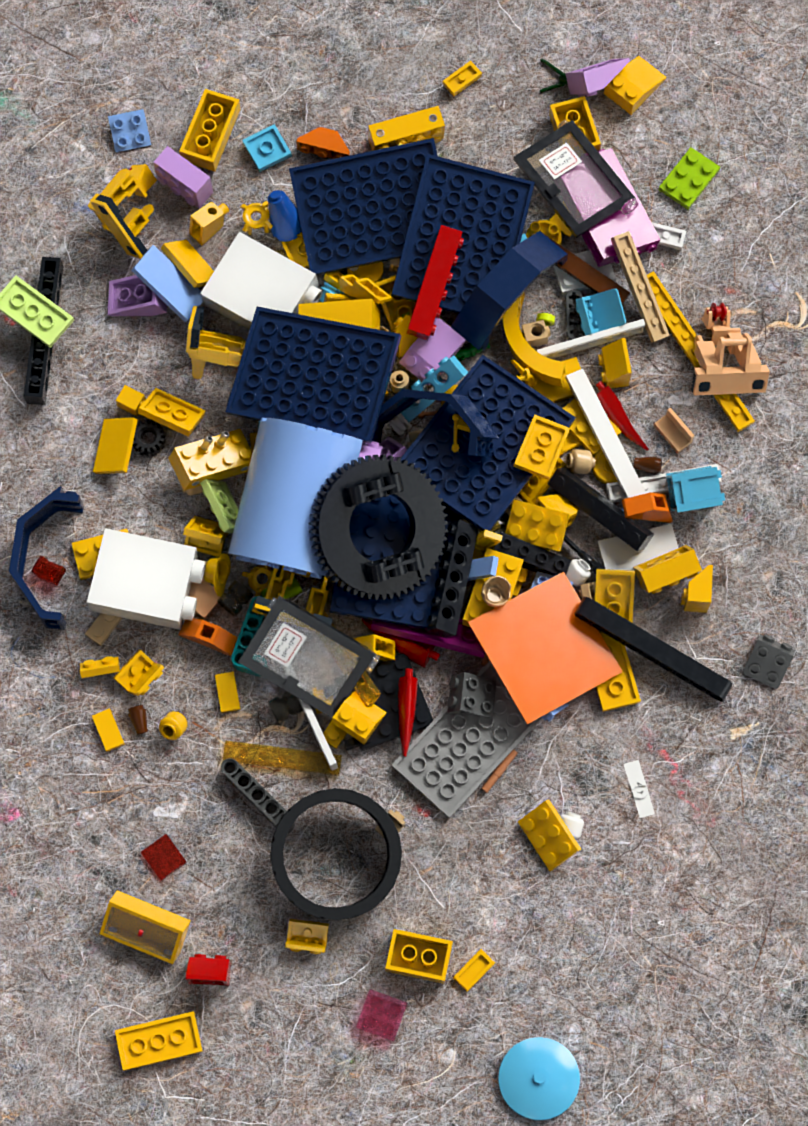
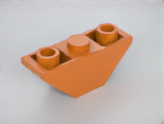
M318 127L298 137L296 140L297 150H300L302 153H313L321 158L328 157L332 159L350 156L349 149L338 131Z
M650 492L622 500L625 518L666 523L673 522L665 494Z
M195 618L192 621L185 619L179 632V636L231 657L238 637L218 625Z

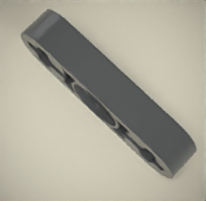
M570 290L566 294V329L568 340L584 336V332L581 329V319L572 320L569 317L573 312L578 313L576 307H572L573 301L571 299L572 296H575L576 299L583 297L578 290ZM574 326H577L578 337H574V334H572Z

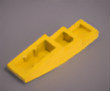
M340 271L325 273L323 280L354 298H372L377 304L392 300L389 294L368 278L358 279L353 274L344 275Z

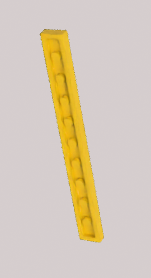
M655 272L647 274L667 328L694 368L701 367L694 353L696 333ZM737 394L713 395L737 432L754 424L755 420Z

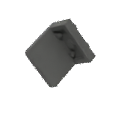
M760 634L743 673L750 678L777 689L796 650L792 649L793 647L783 642L781 644L776 642L775 638L770 635L764 634L763 636Z
M466 672L452 675L449 683L450 694L447 701V713L456 715L466 712L484 718H491L494 711L496 681Z

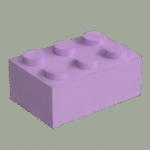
M167 146L153 162L158 182L164 186H169L177 196H183L189 205H195L200 208L213 194L210 176Z

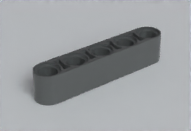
M232 758L225 759L221 764V771L224 777L277 827V824L287 810L236 760ZM228 765L236 767L232 773H227L225 768ZM246 778L249 780V784L244 787L240 786L239 781ZM261 792L263 797L260 800H254L252 798L253 794ZM269 806L277 807V811L274 814L266 812ZM295 823L292 824L288 833L293 831Z

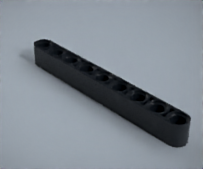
M583 597L574 613L580 620L718 701L724 702L733 685L728 679L591 598Z

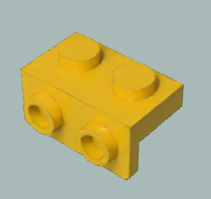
M289 919L285 948H290L291 951L295 952L307 950L312 954L325 953L329 924Z

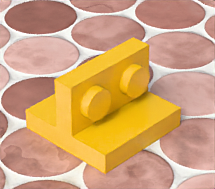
M194 516L184 528L183 535H186L184 545L196 547L199 552L220 557L223 552L225 538L229 533L223 532L216 521Z

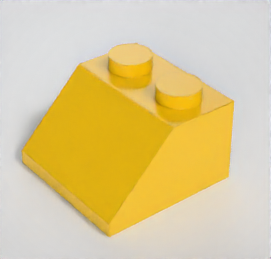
M621 338L602 347L601 353L598 355L599 366L603 367L601 380L606 384V387L618 388L629 386L632 372L626 338Z
M708 565L689 581L687 588L683 589L681 605H684V611L707 613L712 597L713 565Z
M354 691L334 714L332 723L365 745L387 712Z

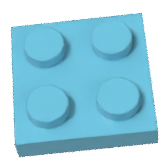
M275 124L242 140L259 172L292 157L291 151Z

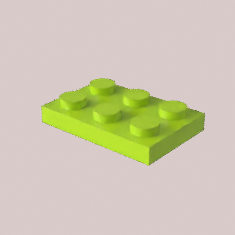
M690 147L659 186V191L689 210L719 172L720 166Z

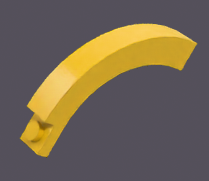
M523 292L503 315V326L510 351L524 369L529 368L530 374L545 383L562 387L566 374L565 362L556 361L541 355L528 344L522 335L519 322L525 293Z

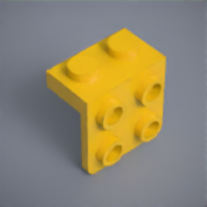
M138 649L113 679L129 694L136 696L144 695L150 688L149 684L153 680L156 681L163 674L164 666L154 663L142 650Z

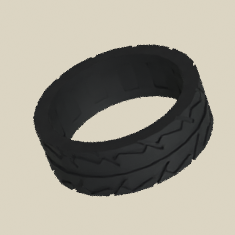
M337 788L314 792L300 799L289 808L277 824L270 852L273 875L279 889L287 899L305 913L330 920L355 918L371 911L381 903L395 885L402 857L398 831L392 818L383 807L364 794L353 790ZM326 802H344L357 806L376 821L383 833L386 842L387 860L381 880L370 894L352 905L325 907L315 904L303 897L288 878L283 857L285 838L298 816L315 805Z

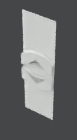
M639 760L625 763V771L639 817L642 818L655 814Z

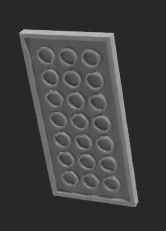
M490 661L480 670L477 676L496 681L493 716L491 718H484L466 712L452 715L447 713V706L409 746L407 756L405 757L401 754L391 765L392 768L449 819L543 719L540 717L526 724Z

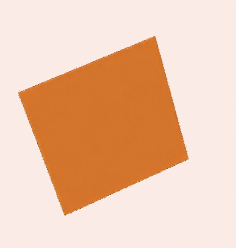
M564 572L507 601L503 606L496 607L468 622L526 724L537 720L623 672L600 632L574 615L581 600Z

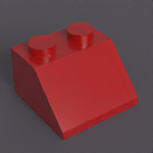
M194 954V957H189L186 980L189 984L229 986L231 961L226 959L224 955H214V958H206L204 954Z

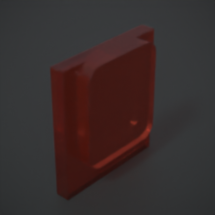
M167 834L141 851V854L161 881L187 863Z

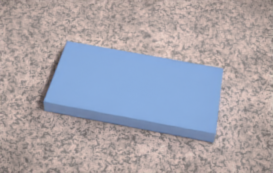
M154 245L148 249L131 270L184 322L191 318L193 306H200L203 302L200 294L201 291L198 288H194L178 268Z

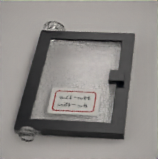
M563 120L558 125L557 130L513 157V160L528 179L535 182L534 186L576 238L620 210L624 215L629 214L639 204L635 196L573 120L570 122Z
M278 596L277 599L273 597L267 606L270 608V611L238 663L332 718L342 703L348 698L364 671L366 670L371 673L380 656L288 599H284L281 596Z

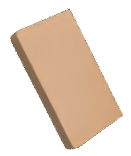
M669 408L666 415L654 423V427L677 454L693 442L694 434L672 408Z

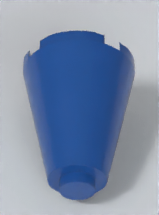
M273 191L268 196L269 219L273 226L271 228L272 236L282 242L292 241L298 238L297 235L302 232L297 207L284 191Z

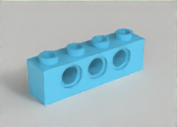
M454 355L450 359L446 356L438 363L440 367L437 370L432 368L424 375L426 379L423 382L418 380L411 388L413 390L431 392L426 386L431 384L434 388L433 392L445 393L462 379L468 371ZM440 372H445L448 376V379H442L440 376ZM420 399V403L415 402L401 414L410 422L435 400Z

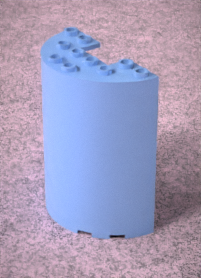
M262 417L228 554L236 556L235 560L250 562L256 565H265L276 569L284 566L283 570L295 572L296 574L306 576V573L309 572L310 577L318 579L326 576L328 570H321L324 563H317L321 557L314 556L318 549L311 548L316 544L315 541H310V538L314 536V534L309 533V530L314 529V526L309 525V522L314 521L310 514L316 513L311 507L318 506L314 498H321L317 492H324L321 485H329L326 479H333L332 472L338 473L337 468H344V463L351 465V460L358 462L363 440L306 424Z

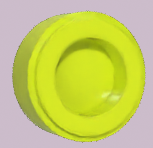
M548 313L537 314L536 321L544 320L545 326H552L555 323V316Z

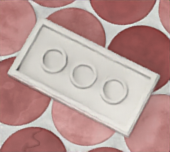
M672 524L648 529L654 533V536L645 549L641 551H636L617 536L599 540L597 544L604 568L634 571V566L677 549L678 545Z

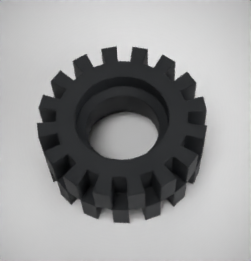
M147 419L145 423H142V421L138 422L139 425L136 426L133 440L135 451H138L140 455L145 454L148 457L149 454L154 456L155 452L160 453V449H163L165 447L164 443H166L163 428L153 420L148 422ZM146 432H152L155 435V440L151 444H144L141 441L142 435Z

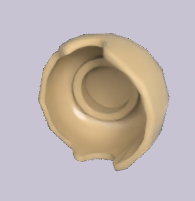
M499 575L492 576L483 584L482 599L488 606L494 608L501 607L510 599L511 584L506 578Z

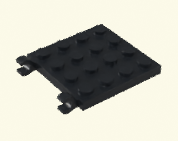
M405 654L395 656V660L381 661L368 666L353 688L350 695L356 691L387 712V714L365 745L355 738L345 740L344 746L346 751L360 747L362 752L400 738L398 714L399 678L405 676L406 668L413 669L408 656ZM351 673L334 678V685L323 687L325 697L327 698L339 693ZM419 683L412 733L427 728L433 721Z

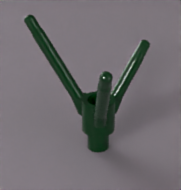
M543 58L540 59L544 65L559 74L558 83L541 89L540 93L568 85L565 73Z

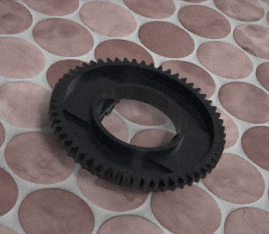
M366 455L365 459L358 457V462L351 460V465L344 463V468H337L338 473L332 472L333 479H326L329 485H321L324 492H317L321 498H314L318 506L311 507L316 513L310 514L314 521L309 522V525L314 526V529L309 530V533L314 534L310 541L316 542L311 548L318 549L314 556L321 557L317 563H324L321 570H328L326 576L332 577V582H338V587L342 588L344 586V591H350L351 595L357 594V597L362 598L365 596V599H371L372 597L373 600H378V598L385 600L386 596L388 599H393V595L400 597V593L407 594V589L413 591V585L419 587V580L425 582V576L432 575L430 570L436 569L434 564L435 562L439 563L438 557L443 555L441 549L446 547L443 541L447 540L444 535L448 532L445 529V525L448 522L444 519L447 514L443 513L446 507L441 505L443 498L438 497L440 491L434 490L436 485L430 484L432 479L425 478L426 473H420L421 468L414 469L415 464H408V460L401 461L400 457H395L394 459L392 455L387 456V458L386 455H380V457L378 455H373L372 457L371 455ZM392 495L403 504L410 520L409 538L400 553L370 561L363 557L352 543L349 532L350 518L356 505Z

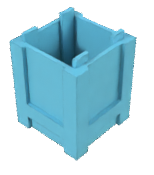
M707 466L666 473L671 511L678 513L723 505L722 501H725V494L720 491L718 479L722 478L721 470H717V467Z

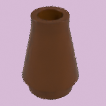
M653 456L634 459V469L654 475L661 473L662 458Z
M143 705L129 708L127 715L137 735L148 732L146 709H144Z

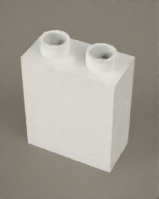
M239 232L200 294L205 306L250 330L257 306L298 314V304L318 303L322 296V290L318 288L319 284L315 273Z
M105 528L87 599L88 607L93 612L181 630L183 619L192 621L194 618L197 598L189 597L192 582L202 583L206 561L197 560L196 547Z

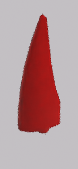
M602 381L598 382L595 386L600 392L596 395L607 417L620 429L623 435L648 451V447L633 428L617 396L609 386L606 387Z
M363 618L362 622L371 630L372 621ZM371 630L378 636L394 640L397 652L405 654L411 661L424 668L430 658L438 661L440 658V654L433 651L434 645Z
M410 668L405 669V676L399 678L398 686L399 730L402 755L405 757L407 756L413 730L418 679L413 677V669Z

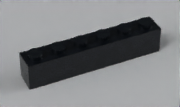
M565 467L557 468L547 483L636 551L644 550L654 536V533L635 519L625 518L623 510Z

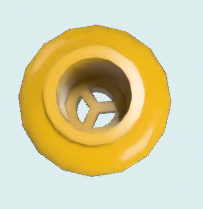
M169 712L160 721L159 731L164 738L176 740L186 731L188 726L187 720L179 712Z

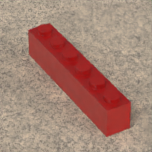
M444 225L440 226L406 334L427 341L430 335H434L437 326L434 325V320L440 317L442 308L439 305L441 301H445L448 292L444 289L446 283L450 284L453 276L450 270L452 266H456L459 257L455 254L457 248L461 249L464 238H461L462 231Z

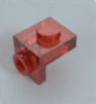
M40 556L31 572L40 580L58 586L66 569L63 566L48 561L44 556Z

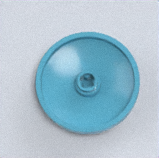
M534 1037L517 1043L507 1052L499 1069L498 1082L504 1101L515 1113L530 1120L541 1121L555 1118L571 1106L579 1090L580 1073L575 1058L566 1047L549 1038Z

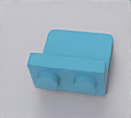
M617 289L575 299L576 310L581 319V329L585 335L626 324L624 310Z

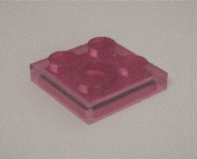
M370 989L356 1028L394 1042L408 1003Z

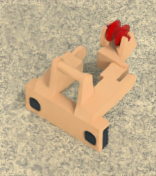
M723 302L719 306L712 303L711 307H706L702 317L705 327L713 332L711 341H703L701 335H696L694 340V353L701 367L694 368L695 373L693 374V384L691 385L692 393L694 395L766 392L770 371L767 365H761L762 363L754 348L751 336L748 333L741 335L740 328H730V310H728V307ZM725 346L730 354L735 355L740 366L723 367Z

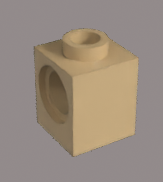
M544 320L522 325V335L531 347L548 343V337L551 334L549 326H545ZM537 331L540 332L541 335L534 336L532 333Z

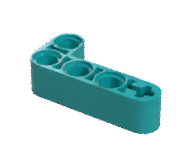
M256 596L250 602L231 659L236 670L261 677L244 665L236 663V659L241 657L247 646L242 645L243 640H252L266 617L251 612L254 601L257 598ZM251 621L258 622L255 628H250L248 624ZM254 654L252 659L263 663L268 668L265 657Z

